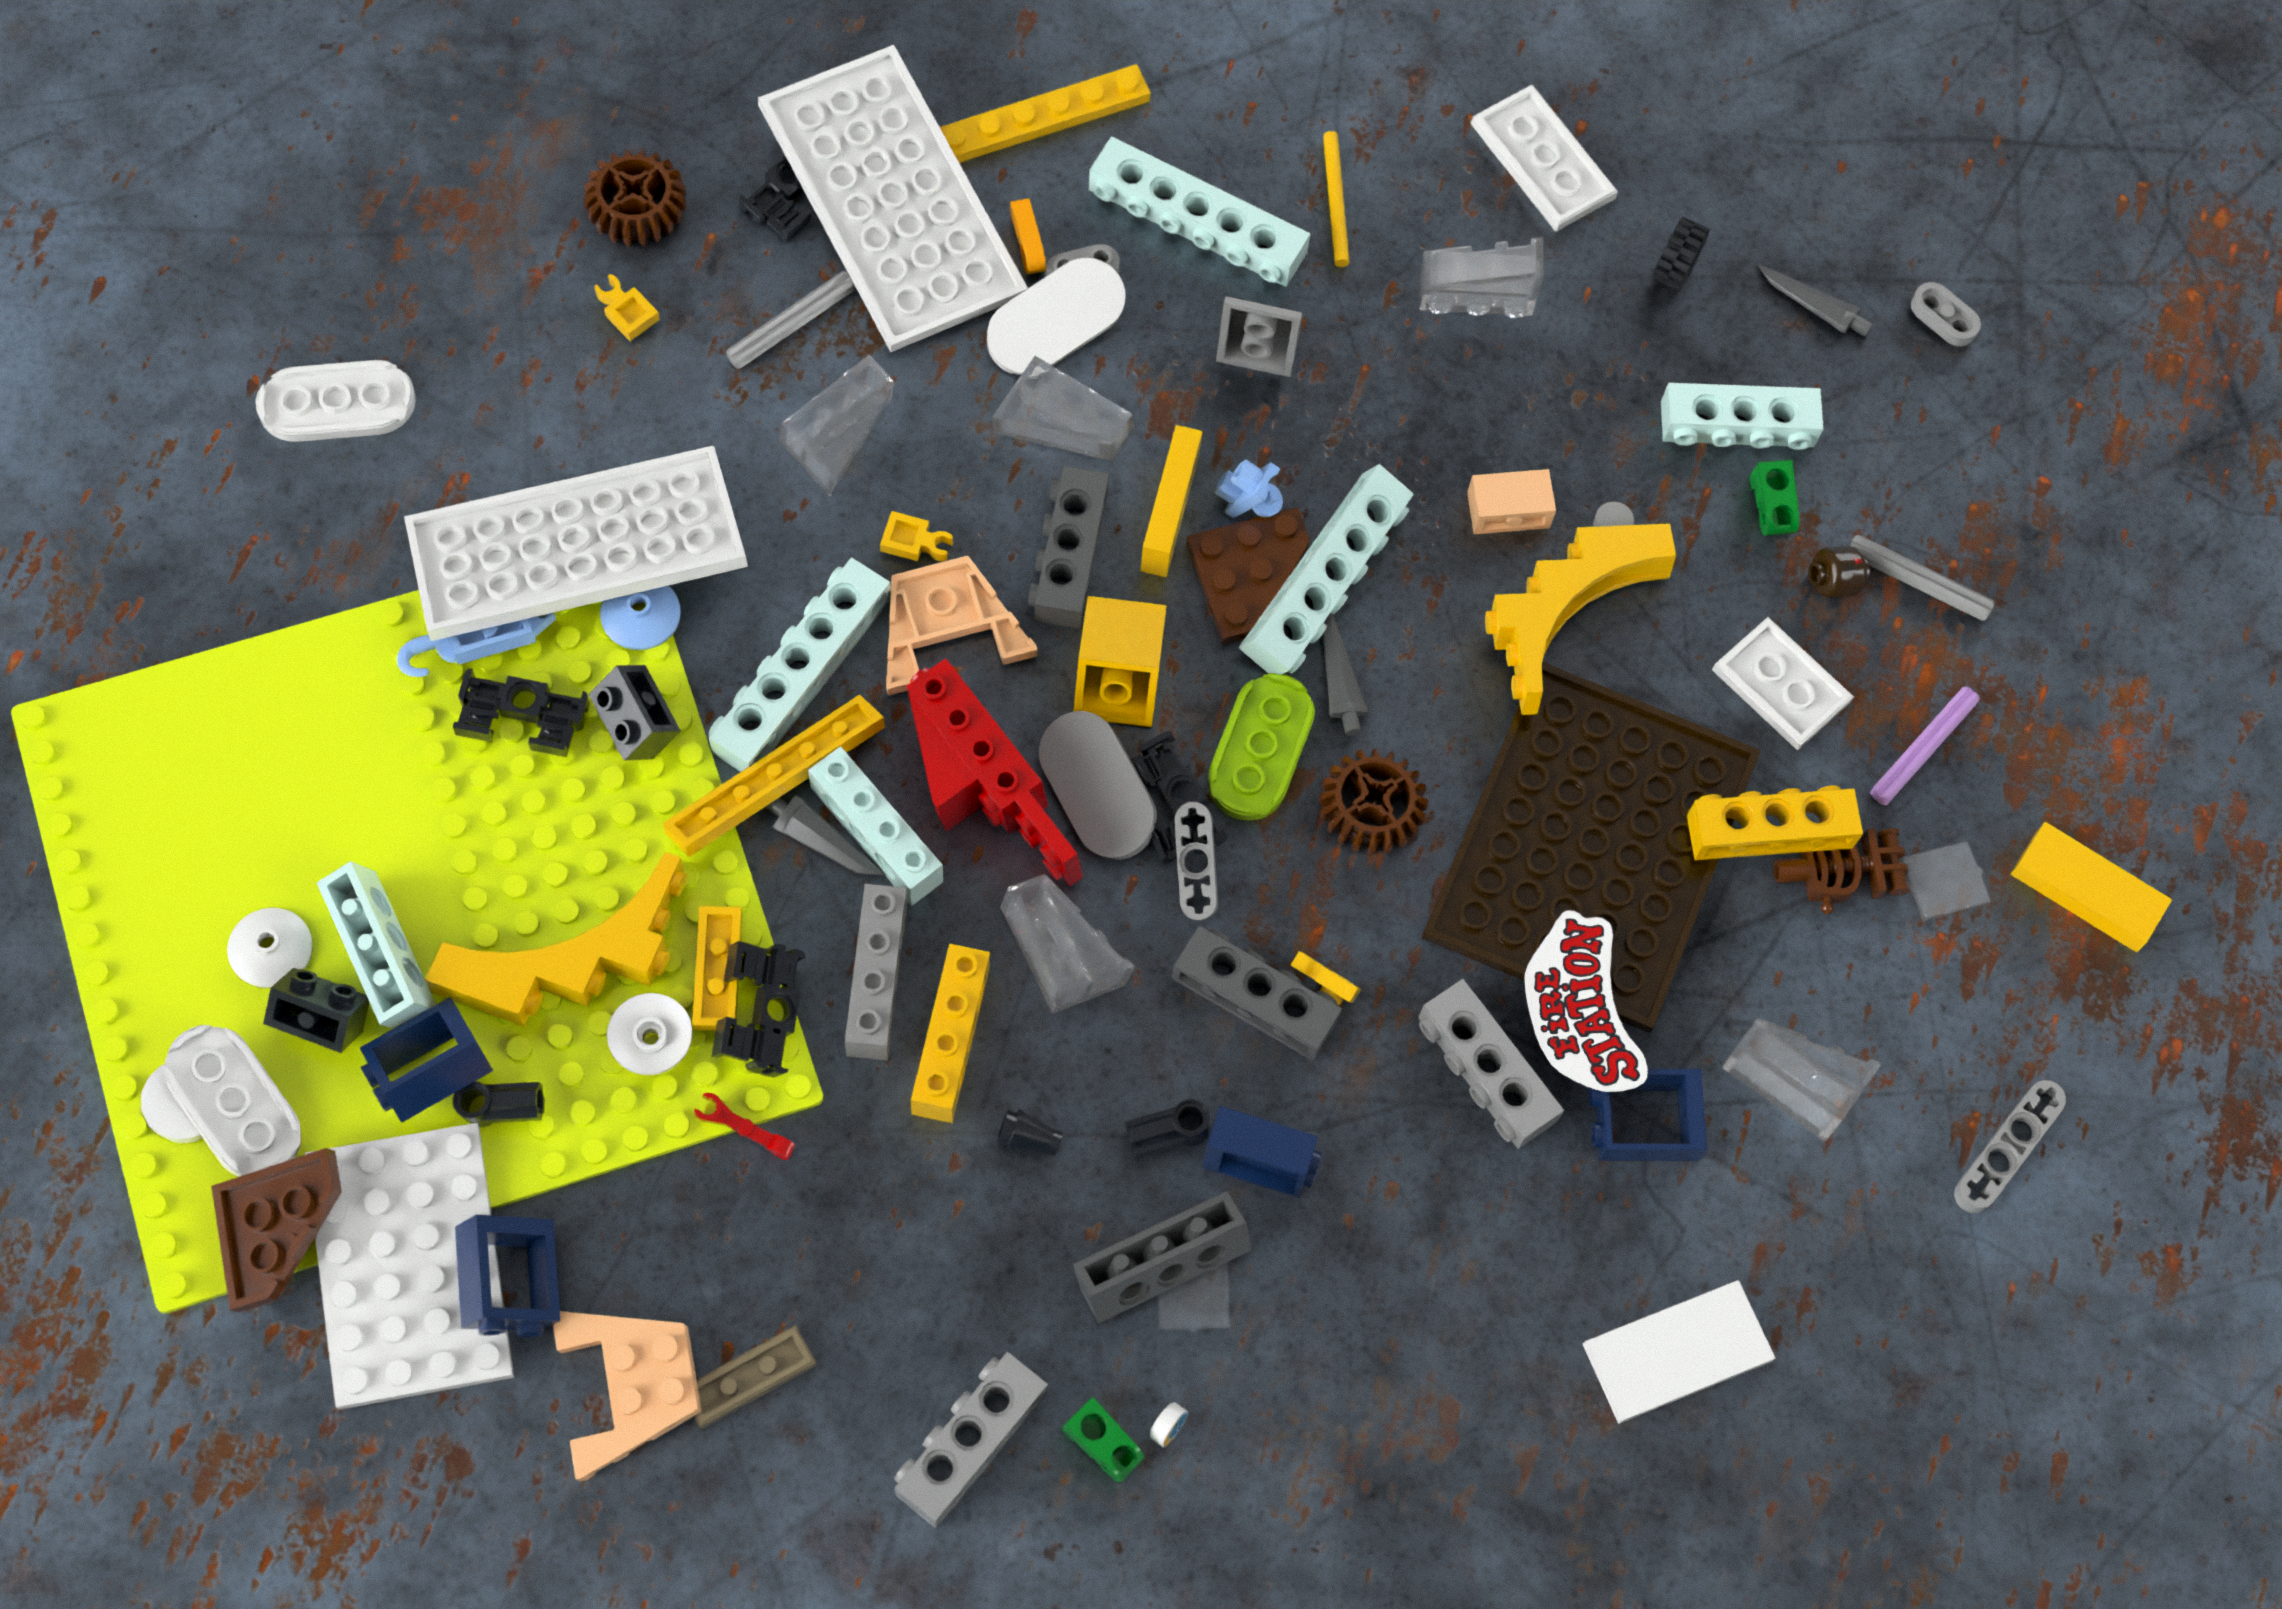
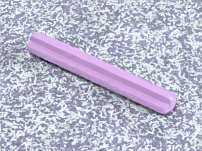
M1962 687L1876 783L1870 792L1871 797L1881 805H1888L1976 706L1980 699L1979 695L1969 687Z

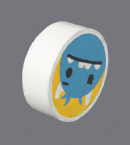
M1176 1402L1170 1403L1155 1421L1150 1431V1438L1163 1448L1166 1447L1183 1426L1188 1411Z

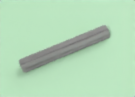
M840 272L727 350V357L732 365L737 369L742 368L855 291L856 287L848 272Z
M1856 535L1850 544L1851 547L1857 548L1867 558L1870 566L1980 620H1986L1994 607L1992 599L1861 535Z

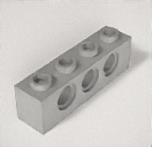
M865 884L845 1034L846 1057L888 1061L907 910L906 888Z
M1461 979L1423 1005L1418 1017L1421 1031L1430 1042L1434 1043L1436 1041L1445 1052L1444 1059L1450 1070L1457 1076L1461 1074L1470 1085L1469 1092L1471 1097L1480 1108H1487L1496 1120L1494 1125L1498 1133L1505 1141H1512L1517 1149H1519L1558 1122L1564 1109L1464 979ZM1457 1026L1465 1027L1470 1031L1472 1038L1468 1040L1459 1039L1454 1035L1452 1028ZM1488 1059L1496 1065L1497 1071L1494 1073L1484 1072L1478 1066L1477 1061ZM1503 1093H1516L1521 1098L1522 1105H1509L1505 1102Z
M1008 1351L1001 1360L993 1357L979 1375L982 1383L972 1394L966 1390L951 1408V1412L955 1414L944 1428L938 1424L924 1440L922 1445L927 1449L916 1462L911 1458L907 1460L894 1477V1480L898 1482L894 1487L895 1495L935 1529L1047 1394L1048 1384ZM992 1394H1001L1007 1398L1009 1405L1004 1411L994 1413L985 1407V1399ZM972 1427L980 1433L981 1439L976 1445L965 1447L956 1440L957 1433L963 1428ZM937 1461L947 1462L953 1469L951 1476L944 1481H935L927 1473L929 1467Z

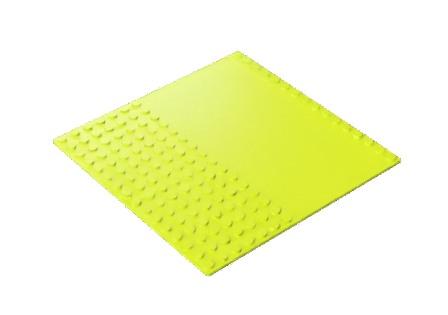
M419 590L18 704L12 708L11 715L156 1308L161 1313H170L227 1295L211 1186L238 1177L222 1166L204 1139L188 1143L169 1141L150 1128L141 1111V1093L147 1079L160 1066L165 1064V1059L172 1042L186 1030L200 1025H212V1027H224L232 1030L243 1038L298 1117L301 1143L295 1158L305 1155L306 1152L324 1148H334L470 1124L454 1109L452 1101L454 1093L401 1123L393 1108L387 1112L383 1110L373 1092V1088L360 1068L367 1063L360 1047L387 1033L392 1028L379 1024L370 1002L363 1033L342 1053L263 1024L270 988L256 987L246 983L237 976L229 963L227 946L235 926L244 917L257 910L281 908L298 915L305 922L311 933L313 951L305 970H310L318 977L333 983L350 985L357 992L366 995L317 885L318 881L349 861L376 871L424 978H426L442 942L478 951L515 952L541 949L573 939L602 924L628 904L650 879L665 852L681 857L684 873L687 874V880L680 896H673L668 909L671 910L666 929L663 933L657 932V934L664 937L667 952L670 953L669 961L664 973L661 976H655L651 987L604 970L603 972L607 973L604 987L598 996H592L588 1007L541 990L540 992L543 993L541 1006L535 1016L529 1015L524 1027L453 1001L493 1069L492 1072L476 1081L484 1085L540 1082L543 1086L545 1109L541 1121L493 1123L483 1128L480 1127L491 1210L736 1132L727 1126L702 1122L695 1116V1108L706 1115L715 1112V1104L702 1097L707 1092L717 1095L734 1114L751 1120L755 1125L809 1109L822 1103L823 1093L798 1016L796 1017L794 1033L786 1036L781 1067L788 1069V1072L775 1078L748 1071L745 1064L753 1061L752 1059L745 1062L727 1056L711 1057L715 1031L693 1030V1026L692 1041L687 1054L679 1064L661 1074L640 1075L628 1071L615 1060L608 1046L607 1029L613 1013L626 1000L640 994L657 993L674 999L685 1009L692 1025L699 906L741 907V942L764 949L774 945L736 826L690 857L665 834L662 823L722 785L673 635L663 644L651 649L631 650L613 642L605 633L600 619L602 601L554 612L556 620L535 637V643L459 665L457 662L450 663L443 660L438 655L436 649L414 655L410 659V665L415 668H427L429 674L423 677H410L402 673L397 666L399 650L406 642L428 634ZM635 604L632 606V609L641 611L646 607V604ZM616 665H646L681 730L654 759L624 761L589 696V693ZM473 668L476 678L506 683L508 676L548 683L550 693L580 699L583 691H585L588 695L590 706L588 712H584L585 723L583 729L576 731L574 725H571L574 728V733L567 757L532 751L528 741L530 737L536 738L540 734L541 728L537 727V723L502 717L500 712L499 718L493 719L490 729L494 730L491 742L455 735L453 724L458 722L462 710L458 694L466 670ZM528 691L520 692L515 696L513 704L518 708H528L534 703L536 696ZM267 937L263 939L260 947L268 948L272 946L274 938ZM747 977L738 981L736 1025L747 1027V1024H752L757 988L760 987L754 985V980H748L749 978ZM431 993L436 1004L447 999ZM770 1000L767 1006L769 1016L775 1021H781L784 1016L782 1005L776 1000ZM649 1033L644 1037V1043L648 1045L655 1044L659 1036L655 1033ZM455 1038L389 1074L388 1077L391 1082L458 1045ZM485 1096L473 1099L469 1107L470 1113L477 1112L484 1106ZM315 1238L295 1272L318 1265Z

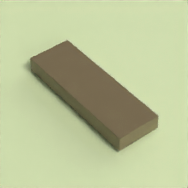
M796 1325L697 1379L702 1412L695 1415L694 1418L701 1430L817 1366Z

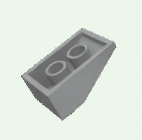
M1225 296L1216 362L1290 377L1303 320L1302 312Z

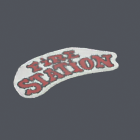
M1568 910L1563 912L1557 919L1550 933L1533 955L1525 972L1526 998L1535 1035L1550 1064L1568 1078L1603 1092H1619L1634 1089L1645 1082L1648 1069L1642 1051L1626 1033L1614 1005L1610 978L1612 927L1603 918H1584L1579 913Z

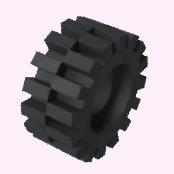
M1682 216L1659 258L1652 279L1680 291L1697 262L1696 260L1706 243L1710 229Z

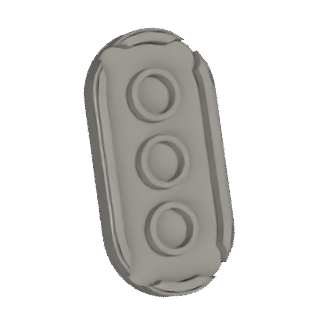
M1086 711L1070 712L1054 720L1042 736L1039 746V760L1048 781L1080 840L1090 851L1104 858L1123 860L1138 854L1149 844L1153 836L1152 831L1154 823L1156 824L1157 811L1149 792L1114 729L1100 716Z

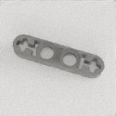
M2050 1080L2038 1081L2017 1103L1957 1183L1954 1189V1198L1961 1209L1968 1213L1983 1212L1996 1200L2064 1109L2066 1095L2057 1083ZM2046 1093L2051 1097L2049 1100L2050 1105L2046 1106L2036 1116L2031 1111L2040 1102L2041 1098L2039 1096ZM2023 1121L2028 1124L2032 1131L2031 1140L2021 1141L2017 1139L2011 1130L2012 1123ZM1990 1152H2001L2007 1157L2009 1161L2007 1171L1998 1172L1990 1166L1988 1161ZM1984 1176L1990 1181L1981 1190V1197L1974 1201L1969 1197L1971 1193L1970 1188L1974 1187Z

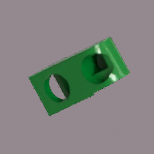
M1793 461L1758 462L1749 475L1751 490L1755 491L1762 534L1764 536L1797 533L1799 527V508Z
M1091 1397L1060 1428L1071 1441L1074 1440L1091 1459H1094L1118 1483H1121L1145 1459L1140 1448L1094 1397Z

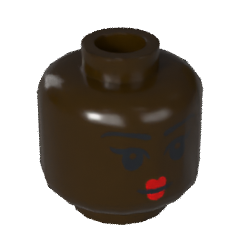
M1851 546L1826 547L1819 550L1808 568L1810 583L1814 585L1815 590L1821 596L1826 598L1856 595L1862 590L1870 576L1867 558L1857 548Z

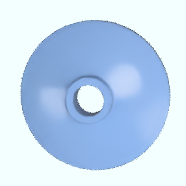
M669 586L604 600L600 608V619L605 633L616 644L631 650H647L663 644L674 634L681 617L679 600ZM635 604H646V607L641 611L632 609V606Z

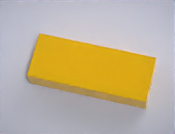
M1179 425L1175 426L1143 544L1141 572L1167 578L1199 459L1202 431Z
M2044 822L2036 831L2010 874L2135 952H2138L2148 942L2172 901L2171 898L2047 822Z

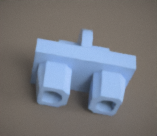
M1245 460L1239 464L1234 473L1229 470L1223 473L1214 489V493L1229 502L1224 513L1233 519L1251 508L1261 517H1271L1277 514L1282 508V494L1275 485L1268 483V481L1278 475L1280 468L1271 462L1262 468H1258L1248 460Z

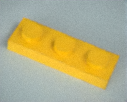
M699 906L693 1030L716 1031L718 1020L724 1017L737 1018L739 980H734L730 983L725 982L724 975L729 945L741 941V907Z

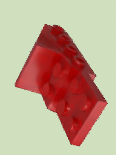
M945 658L931 669L926 667L918 671L911 678L910 684L906 688L910 698L932 801L942 828L947 832L982 807V811L995 828L1001 824L1007 833L1011 834L1021 827L1019 829L1020 834L1032 849L1039 846L1040 852L1045 858L1043 863L1056 880L1063 877L1071 887L1082 879L1083 875L1077 852L1044 811L1048 807L1041 779L949 661Z

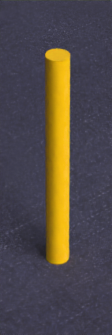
M1328 131L1323 134L1334 264L1337 267H1345L1349 264L1338 133Z

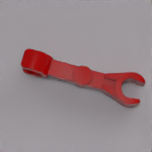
M707 1092L702 1095L704 1099L715 1104L716 1110L714 1113L706 1115L695 1108L694 1114L700 1121L727 1126L736 1131L740 1136L747 1137L766 1147V1150L782 1160L789 1159L795 1147L792 1141L778 1134L773 1135L753 1124L751 1120L734 1114L714 1093Z

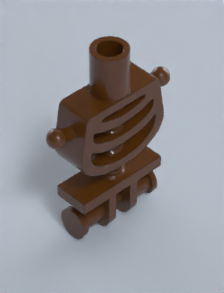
M1875 828L1867 829L1861 837L1864 856H1859L1858 850L1854 846L1852 849L1799 852V858L1775 859L1773 863L1776 883L1805 881L1808 899L1810 901L1823 902L1821 911L1824 914H1831L1833 912L1834 906L1832 903H1843L1851 898L1859 886L1863 873H1868L1873 899H1880L1887 891L1885 878L1890 880V895L1899 896L1911 891L1905 876L1909 872L1908 865L1899 863L1898 860L1906 854L1904 847L1899 846L1898 836L1900 833L1899 829L1896 828L1884 829L1878 833L1879 839L1882 840L1883 847L1881 848L1878 846ZM1882 861H1890V864L1882 865ZM1844 874H1849V886L1841 888ZM1828 876H1831V887H1827Z

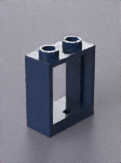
M451 997L360 1047L367 1061L360 1068L373 1088L377 1100L385 1112L393 1108L401 1123L493 1071ZM455 1038L458 1045L391 1082L388 1077L389 1074Z
M1648 1069L1647 1079L1643 1084L1634 1089L1625 1090L1677 1091L1681 1144L1614 1143L1610 1092H1603L1589 1087L1590 1107H1596L1597 1122L1592 1123L1591 1142L1593 1148L1599 1149V1161H1699L1707 1151L1701 1069Z
M1219 1106L1207 1144L1202 1168L1299 1198L1302 1186L1311 1188L1322 1152L1314 1150L1318 1138L1316 1135Z
M476 1214L455 1226L461 1329H478L481 1336H494L503 1334L506 1331H517L519 1337H536L544 1334L545 1328L561 1321L553 1219ZM488 1245L527 1247L531 1309L492 1307Z

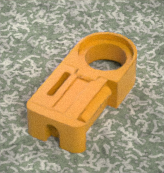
M1030 199L1011 201L1010 219L1013 223L1025 273L1030 275L1045 272V254Z

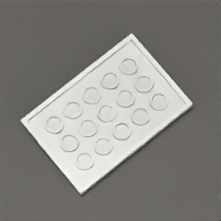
M478 1123L329 1148L336 1153L342 1193L315 1236L335 1407L341 1410L514 1378L508 1331L500 1335L481 1336L478 1329H461L455 1226L476 1214L492 1215L481 1132ZM488 1245L492 1307L505 1308L497 1249L494 1245Z

